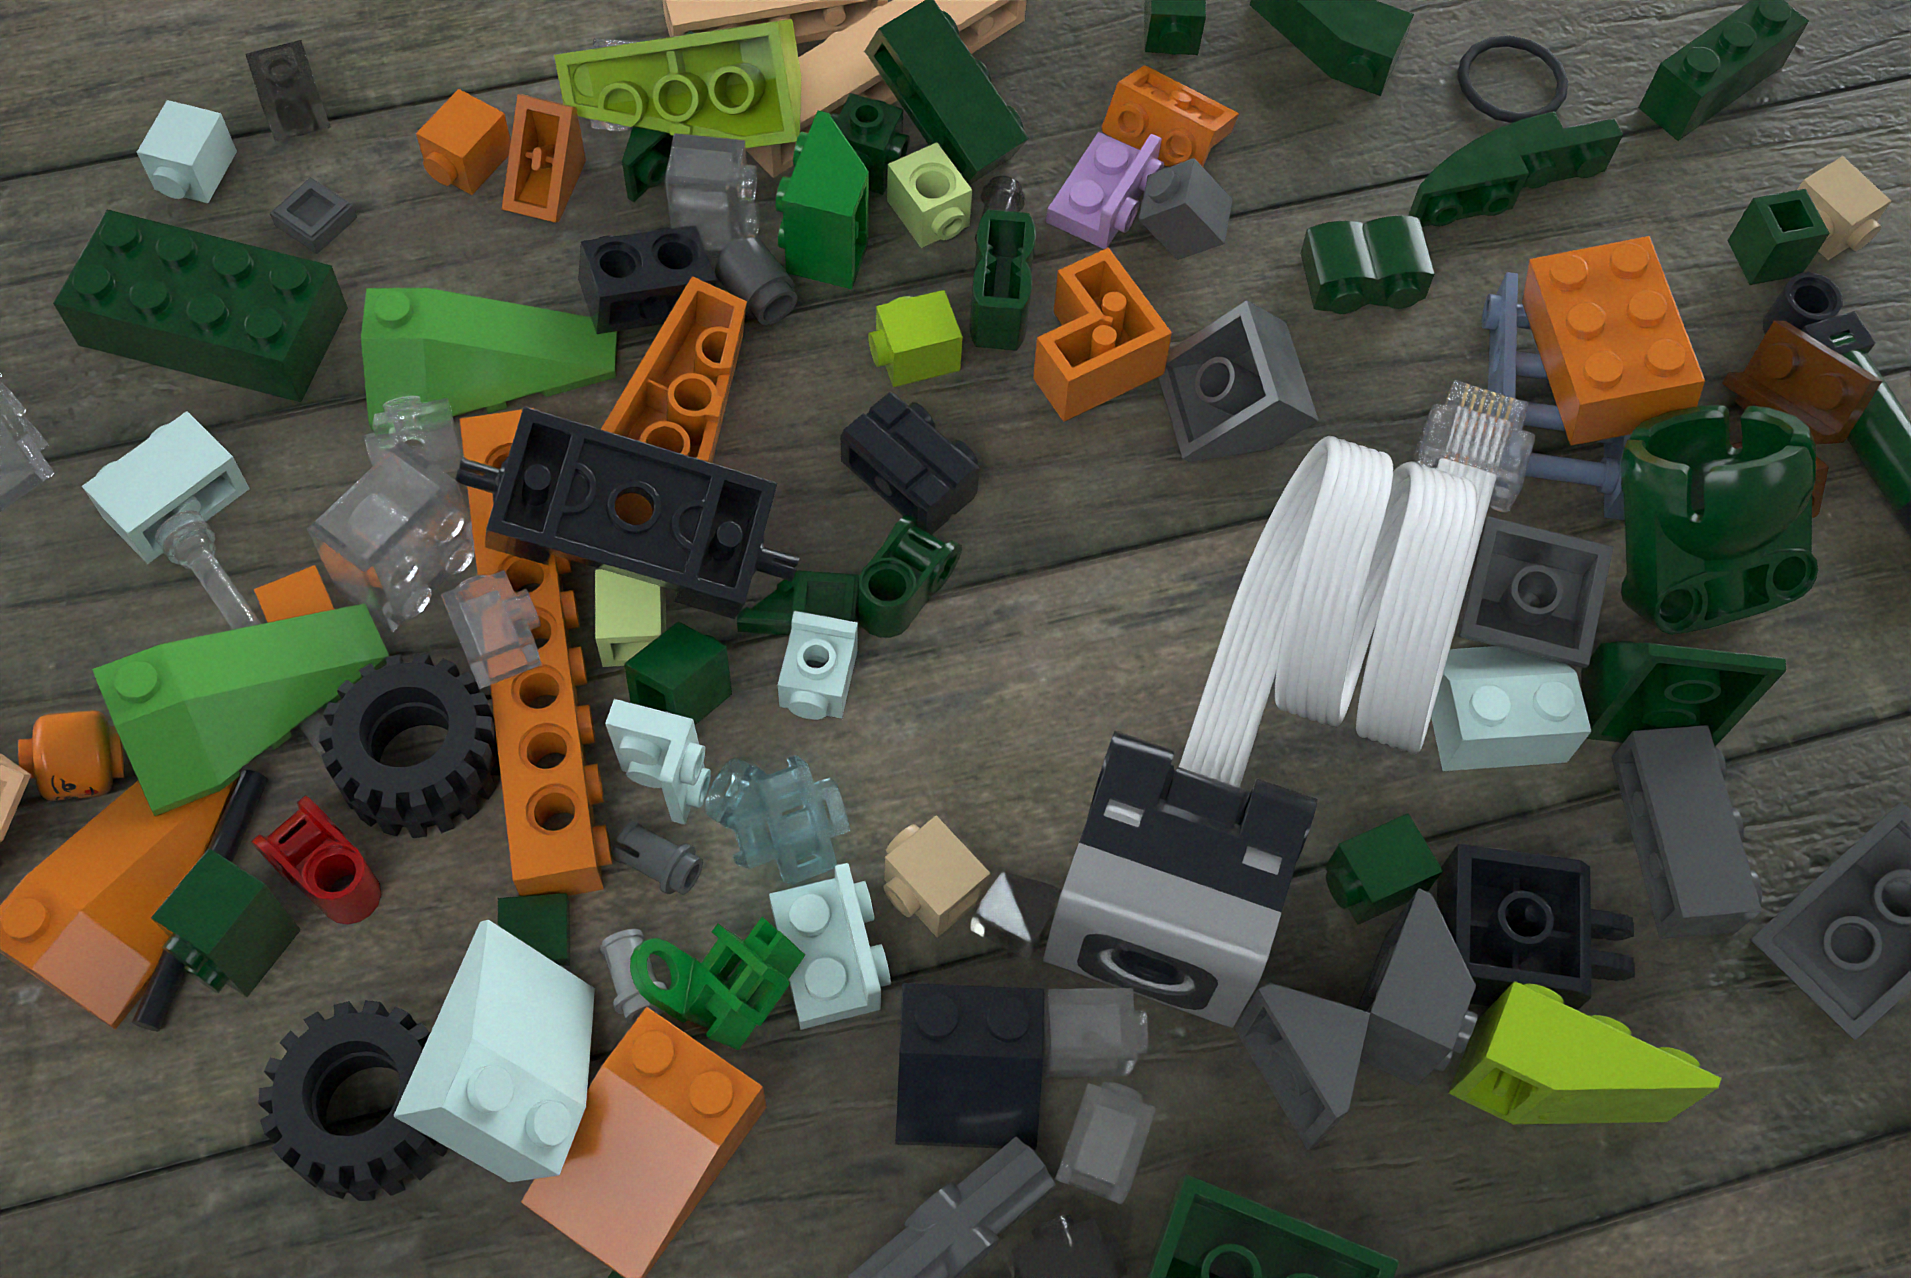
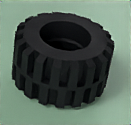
M418 653L414 654L413 661L409 663H404L400 654L386 657V667L375 670L372 663L359 670L362 676L360 681L353 684L346 680L337 689L342 699L339 704L329 702L323 714L329 727L320 728L319 743L325 751L321 756L327 771L350 809H354L360 820L370 827L378 822L383 833L397 837L402 827H406L412 838L427 837V827L437 825L442 834L455 828L451 819L462 813L467 820L479 812L475 800L479 796L489 800L496 789L491 775L501 774L494 717L484 692H480L477 681L468 672L460 675L455 663L443 658L437 666H434L429 654ZM421 725H432L448 730L446 739L438 751L419 764L409 767H391L380 763L382 753L388 743L406 729Z
M365 1000L362 1012H357L350 1001L333 1005L334 1017L325 1020L317 1011L305 1018L304 1021L309 1029L299 1038L291 1030L280 1041V1044L287 1051L282 1060L269 1058L264 1073L273 1081V1086L259 1088L258 1104L269 1115L260 1119L264 1134L275 1143L272 1147L275 1153L314 1188L318 1186L328 1195L344 1199L346 1193H350L358 1201L375 1200V1191L381 1188L390 1196L406 1190L402 1181L404 1177L413 1173L421 1181L432 1171L425 1162L432 1152L444 1157L448 1150V1147L393 1117L430 1032L422 1023L417 1025L408 1012L396 1006L389 1013L381 1002ZM375 1067L388 1068L399 1073L398 1096L392 1110L383 1121L374 1128L353 1136H337L328 1133L326 1124L327 1107L333 1093L345 1079L356 1072Z

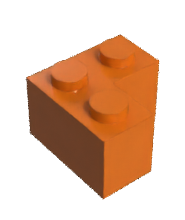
M1109 247L1058 270L1054 314L1062 326L1037 337L1033 379L1062 421L1065 422L1163 375L1172 332Z

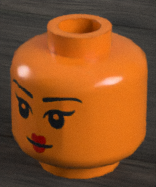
M91 710L41 715L33 726L32 738L18 740L19 766L31 774L30 779H35L38 792L46 800L100 797L110 791L113 779L124 778L123 745L115 725L109 726L107 717L100 711Z

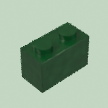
M208 848L151 917L170 937L162 948L186 965L184 970L216 993H219L227 984L246 997L251 994L301 931L266 884Z

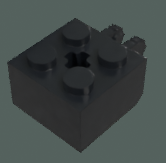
M1458 843L1441 866L1443 872L1437 879V906L1476 985L1470 1004L1491 1006L1516 981L1522 985L1536 984L1549 988L1562 997L1563 1004L1579 1010L1592 998L1591 978L1606 979L1607 981H1625L1635 978L1634 957L1591 949V938L1618 941L1634 937L1633 917H1629L1628 914H1616L1610 911L1591 909L1590 866L1583 861Z

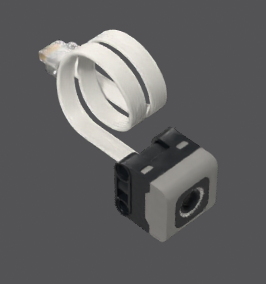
M1454 380L1444 405L1434 404L1422 427L1413 460L1403 463L1394 471L1391 457L1385 452H1378L1375 449H1368L1361 445L1358 446L1356 443L1338 439L1334 436L1324 437L1315 444L1288 482L1251 556L1233 602L1179 767L1177 766L1176 772L1174 765H1171L1175 750L1116 730L1114 731L1097 780L1087 821L1056 908L1043 962L1233 1028L1261 979L1296 862L1306 842L1318 802L1317 798L1258 778L1255 779L1250 791L1240 788L1275 674V702L1281 711L1298 714L1303 718L1308 717L1311 721L1317 720L1319 723L1328 724V726L1333 728L1338 727L1347 713L1373 633L1358 704L1357 734L1362 738L1368 737L1371 741L1388 744L1393 748L1398 747L1401 751L1407 750L1410 754L1420 752L1435 705L1488 507L1490 505L1494 510L1504 513L1509 512L1524 483L1535 441L1534 434L1522 430L1529 405L1528 402Z

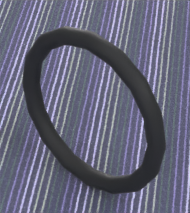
M1511 35L1489 37L1472 45L1460 60L1457 76L1463 95L1477 110L1495 120L1514 123L1525 118L1553 111L1556 113L1566 100L1569 82L1562 63L1549 49L1530 39ZM1512 47L1526 50L1541 58L1553 71L1557 82L1556 94L1548 105L1536 111L1517 113L1499 109L1485 101L1474 90L1469 77L1471 63L1478 54L1491 48Z

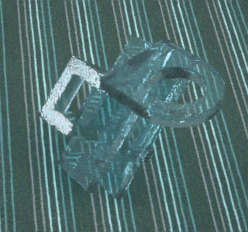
M797 755L787 758L789 767L768 775L756 764L751 765L739 758H732L722 767L713 781L707 796L705 812L708 817L719 824L734 830L740 852L732 854L735 864L751 869L776 859L783 882L791 885L834 869L838 864L830 838L851 831L838 784L831 777L814 783L809 765ZM732 778L731 783H730V785H729V788H728L727 792L725 793L724 797L721 799L722 794H723V792H724V789H725L726 785L728 784V782H729L730 779ZM824 799L830 813V818L828 819L822 802ZM800 805L804 806L803 809L782 816L784 811ZM766 821L768 822V825H769V829H770V832H771V835H772V840L769 839V836H768V833H767V829H766V826H765V823H764V822H766ZM809 856H816L815 859L807 861L805 863L797 865L796 861L802 860Z

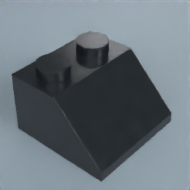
M902 983L895 1144L1002 1149L1012 1139L1017 1137L1025 1145L1030 1146L1032 1150H1036L1043 1069L1044 989Z

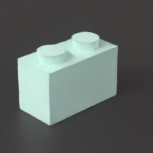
M188 411L171 423L157 428L146 441L119 460L104 466L94 478L82 485L103 519L147 564L250 489L233 456Z

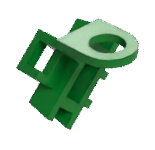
M764 917L760 918L745 941L717 923L712 933L719 939L702 963L695 957L688 955L673 944L660 938L648 939L634 948L630 958V972L633 983L639 993L649 1003L682 1023L691 1021L708 1028L709 1030L705 1035L709 1039L736 1050L741 1048L756 1025H762L790 985L791 981L789 978L805 957V954L795 944L772 926ZM650 954L659 956L667 964L671 974V984L668 990L660 989L651 980L647 970V960ZM740 959H742V961L740 962V964L738 965V967L735 969V971L733 972V974L730 976V978H729L728 980H726V979L728 978V976L731 974V972L733 971V969L735 968V966L738 964V962L740 961Z

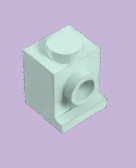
M794 611L791 622L792 629L778 681L779 707L788 708L793 714L806 719L818 720L826 716L842 718L858 652V622ZM808 665L816 666V667H821V668H812V667H809Z

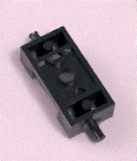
M525 406L521 413L509 456L502 463L500 469L462 457L456 474L455 484H462L493 494V508L486 528L485 548L544 565H549L551 555L675 590L673 602L732 619L736 618L745 605L751 579L756 571L786 579L789 582L793 581L797 568L795 567L798 565L799 556L763 547V535L778 483ZM624 494H639L650 503L652 516L647 522L640 525L627 524L618 517L615 511L616 500Z

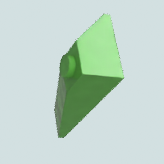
M366 288L361 345L369 426L371 430H432L453 424L451 420L453 416L485 407L489 414L506 409V401L539 392L549 397L616 378L618 331L596 334L592 319L588 316L432 288Z
M364 603L164 643L92 670L154 816L223 790L241 776L239 770L269 747L273 750L278 748L292 737L290 731L318 709L326 708L329 702H338L341 697L337 689L346 680L356 684L362 679L359 672L361 668L372 663L374 669L378 670L387 664L386 657H389V654Z

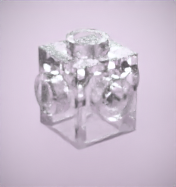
M420 396L402 397L384 403L382 405L384 412L374 414V433L364 435L366 448L373 470L385 469L390 486L405 483L408 490L422 489L440 483L443 480L441 474L459 469L460 461L464 455L448 397L421 403ZM415 439L420 441L421 444L410 446L405 441Z

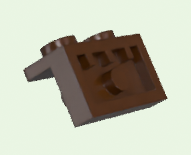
M1773 321L1744 372H1728L1722 384L1738 394L1735 401L1744 409L1748 406L1767 407L1796 416L1809 427L1815 444L1819 445L1844 443L1883 380L1786 321Z

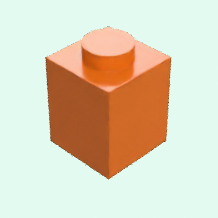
M460 89L416 133L423 156V165L429 175L443 185L448 186L452 184L470 195H473L509 156L511 139L505 113Z

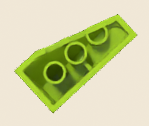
M792 19L554 55L563 104L576 107L579 117L628 127L637 126L670 133L673 136L696 138L738 149L796 142L800 134L801 71Z

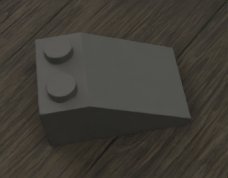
M1902 801L1750 939L1854 1041L1911 991V809Z

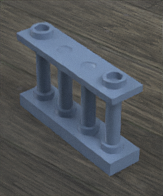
M1506 272L1497 294H1488L1484 303L1481 322L1483 329H1490L1488 405L1490 403L1492 407L1489 418L1494 419L1496 409L1499 406L1501 409L1498 420L1502 422L1505 411L1507 409L1510 410L1506 422L1510 425V430L1490 501L1497 502L1511 475L1514 474L1596 486L1598 493H1604V517L1625 520L1620 465L1627 439L1629 440L1631 434L1598 440L1597 442L1604 443V457L1601 462L1514 450L1515 424L1565 431L1557 406L1515 400L1516 375L1547 380L1548 378L1540 354L1516 351L1517 327L1531 328L1523 304H1517L1518 274Z

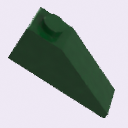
M1377 0L1250 1V6L1330 78L1378 96L1382 95L1398 61L1414 16L1413 13Z

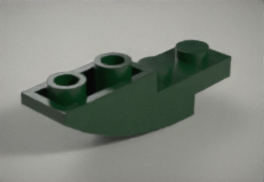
M1555 111L1502 126L1473 140L1439 164L1419 185L1408 216L1419 218L1422 227L1430 225L1440 227L1448 225L1455 220L1480 215H1499L1506 210L1513 209L1522 188H1539L1550 182L1575 177L1589 178L1600 172H1605L1623 134L1614 118L1563 128Z

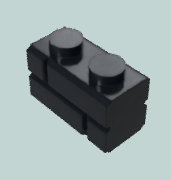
M889 392L870 407L866 415L863 413L848 425L840 435L841 462L902 516L908 514L916 518L918 521L917 527L931 535L943 526L952 514H957L971 502L977 494L980 467L978 466L975 454L964 442L957 439L950 442L935 429V423L930 414L918 403L912 402L907 405L897 395Z

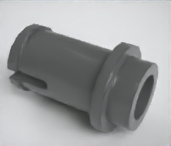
M635 821L628 823L616 840L627 845L626 848L623 849L617 845L612 850V857L615 861L624 863L660 882V889L665 894H672L675 891L682 895L688 893L698 880L703 867V859L695 855L696 850L692 845L683 844L679 847L643 828L641 824Z

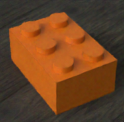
M1650 236L1529 260L1522 304L1570 446L1630 435L1643 421L1670 411L1697 407L1705 379Z

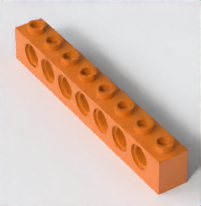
M523 409L460 418L464 457L500 469L502 463L509 456ZM467 486L514 885L519 896L567 893V896L604 890L601 866L612 865L613 859L607 825L595 826L593 805L604 803V793L598 763L587 765L584 745L596 743V736L590 704L579 706L576 686L587 685L588 678L582 646L571 648L569 629L580 628V621L574 590L563 591L561 574L572 573L571 560L551 555L549 565H544L485 548L486 528L493 508V494ZM526 584H540V586L532 592H516L520 587ZM538 638L549 640L539 649H522L531 640ZM543 695L557 697L551 705L545 708L535 709L529 707L530 703L537 697ZM551 753L565 755L563 761L553 768L542 769L536 767L537 762L545 755ZM568 813L574 816L571 823L563 829L550 831L542 828L545 821L552 815Z

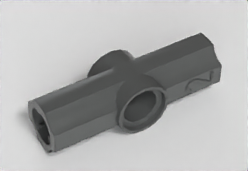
M1015 1137L961 1183L956 1185L954 1182H951L928 1198L906 1220L904 1224L906 1228L886 1245L876 1250L861 1266H857L855 1271L847 1276V1278H961L1000 1242L998 1236L1017 1220L1022 1219L1025 1213L1043 1201L1054 1190L1056 1183L1048 1173L1045 1164L1030 1146L1025 1145Z

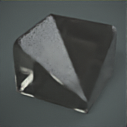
M1002 871L972 915L970 930L1030 961L1054 918L1062 890L1048 883Z

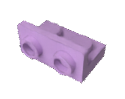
M1098 132L1048 207L1046 223L1098 247L1108 248L1118 230L1126 233L1131 227L1139 209L1140 202L1138 199L1145 190L1147 176L1164 168V162L1158 160L1162 138L1150 134L1141 150Z

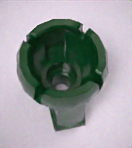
M1705 405L1670 411L1643 421L1633 430L1629 440L1627 439L1620 465L1621 489L1624 493L1627 575L1622 582L1621 596L1629 609L1662 632L1674 635L1709 629L1767 612L1803 597L1812 588L1818 574L1817 559L1812 554V491L1816 481V444L1809 427L1796 416L1772 408L1748 406L1741 416L1742 448L1739 449L1733 448L1730 444L1729 411L1722 405Z

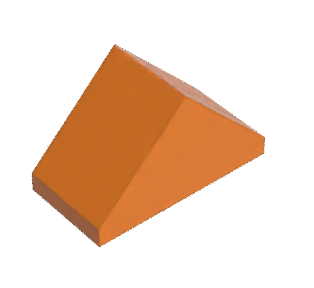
M517 95L501 210L555 223L560 221L586 162L576 107L528 95Z

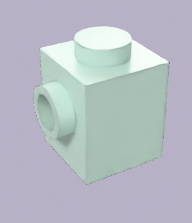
M169 100L164 104L137 151L154 190L171 198L181 199L184 197L204 203H209L237 153L221 113Z

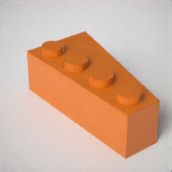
M692 276L601 430L712 463L742 343L747 301ZM624 494L615 502V511L618 517L631 525L643 524L652 516L650 503L639 494Z

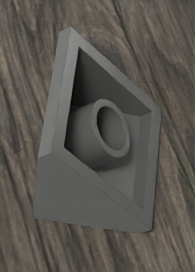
M1269 983L1257 990L1235 1027V1031L1308 1151L1319 1145L1349 1111L1370 1013Z

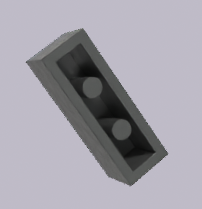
M1709 726L1632 731L1611 758L1659 939L1736 933L1762 911V886L1757 873L1750 869L1742 843L1744 838L1742 817L1738 810L1731 805L1725 785V759L1722 752L1714 747Z

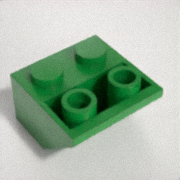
M817 110L809 133L800 132L797 138L793 155V165L795 167L791 177L783 176L777 190L775 208L776 211L783 213L778 233V247L785 249L786 272L788 274L853 289L868 247L869 171L830 114Z

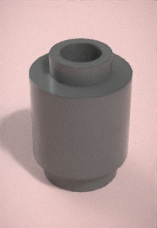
M759 238L735 239L721 250L715 267V276L728 293L747 301L745 314L748 318L757 319L762 325H771L780 321L792 311L798 298L793 290L794 281Z

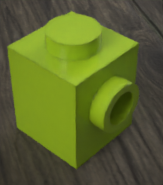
M945 290L916 297L903 296L887 304L876 306V331L868 333L870 351L876 367H886L893 387L960 371L963 336Z

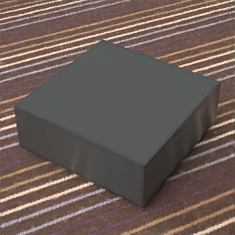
M311 177L270 212L273 223L277 228L316 254L357 218L351 203Z

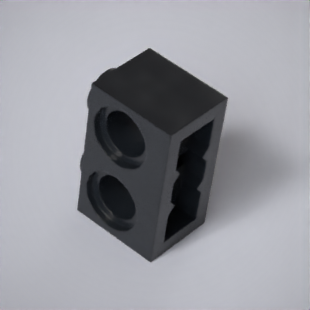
M696 225L678 228L665 227L654 231L620 236L607 235L597 239L581 241L578 280L596 334L664 324L692 276L713 286L716 284L714 272Z

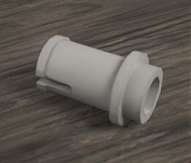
M627 929L612 934L604 939L602 945H600L601 953L605 957L617 993V997L613 1001L614 1009L618 1014H624L626 1022L634 1024L646 1007L658 1015L664 1012L649 1003L639 993L633 983L630 972V958L634 948L644 942V935L638 929ZM648 958L647 970L651 980L660 989L668 990L663 982H657L650 958Z

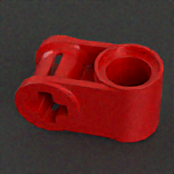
M304 795L297 801L299 810L267 837L259 834L251 842L292 886L296 885L328 918L341 924L361 922L369 917L379 905L382 895L380 883L358 849L345 838L340 829L318 805ZM355 875L354 880L348 887L342 891L330 892L336 880L343 876Z

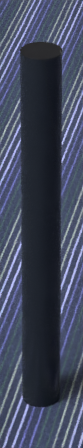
M242 770L241 776L236 783L208 848L230 862H233L267 784V777L252 770ZM164 949L132 1020L133 1024L159 1032L184 976V967L186 966Z

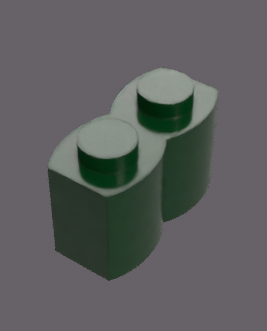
M988 209L979 222L969 323L970 335L975 347L1017 351L1024 341L1032 290L1031 271L1036 238L1035 225L1029 213Z
M1388 216L1374 219L1364 224L1355 221H1332L1318 224L1306 230L1300 253L1313 308L1320 311H1333L1337 314L1352 313L1368 304L1389 306L1394 309L1410 307L1418 301L1426 299L1435 275L1420 219L1412 216Z

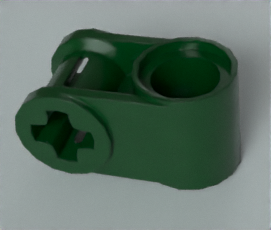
M908 514L904 515L895 524L882 547L863 568L859 576L858 620L861 626L869 634L880 638H891L902 634L909 628L911 622L931 596L939 591L951 576L960 558L962 545L953 540L948 543L941 541L917 527L918 521L916 518ZM879 595H891L896 597L897 600L891 602L881 601L879 599H876L875 597Z

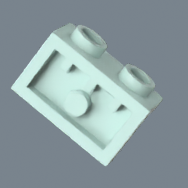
M614 699L605 724L621 770L627 772V777L638 784L652 788H662L672 822L685 825L691 806L700 808L703 805L711 777V770L704 768L705 746L699 745L693 719Z
M849 864L836 865L835 878L770 893L769 898L776 929L783 933L805 954V957L789 978L800 1030L881 1010L880 987L891 985L889 968L882 944L871 947L869 945L864 923L874 921L871 898L865 881L853 883Z

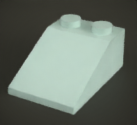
M490 920L481 921L393 1117L508 1182L560 1175L586 1108L595 988Z

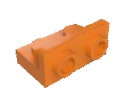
M1144 65L1117 83L1102 125V131L1106 135L1141 150L1150 134L1162 138L1158 160L1164 162V165L1171 167L1195 158L1204 167L1210 149L1232 133L1239 113Z

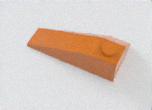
M239 777L221 791L154 816L139 781H136L30 871L0 905V953L116 1030L144 995L163 952L162 946L169 938L151 917L203 856L205 851H207Z

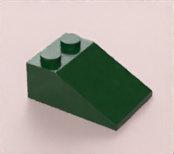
M1632 641L1601 643L1591 656L1589 666L1581 670L1582 696L1591 728V733L1586 739L1623 743L1632 731L1708 725L1714 747H1716L1786 672L1785 658L1653 643H1635Z

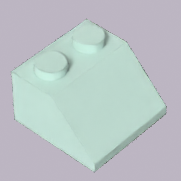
M1498 646L1449 650L1431 715L1443 771L1567 763L1591 733L1577 672L1568 664Z

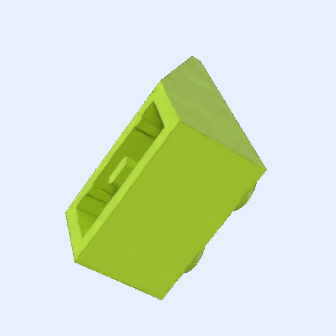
M1514 981L1476 1021L1448 1094L1513 1125L1668 1122L1719 1088L1721 1077L1699 1068L1700 1063L1688 1053L1669 1047L1657 1048L1631 1036L1630 1029L1615 1019L1601 1015L1588 1016L1563 1004L1562 997L1549 988L1536 984L1522 985Z

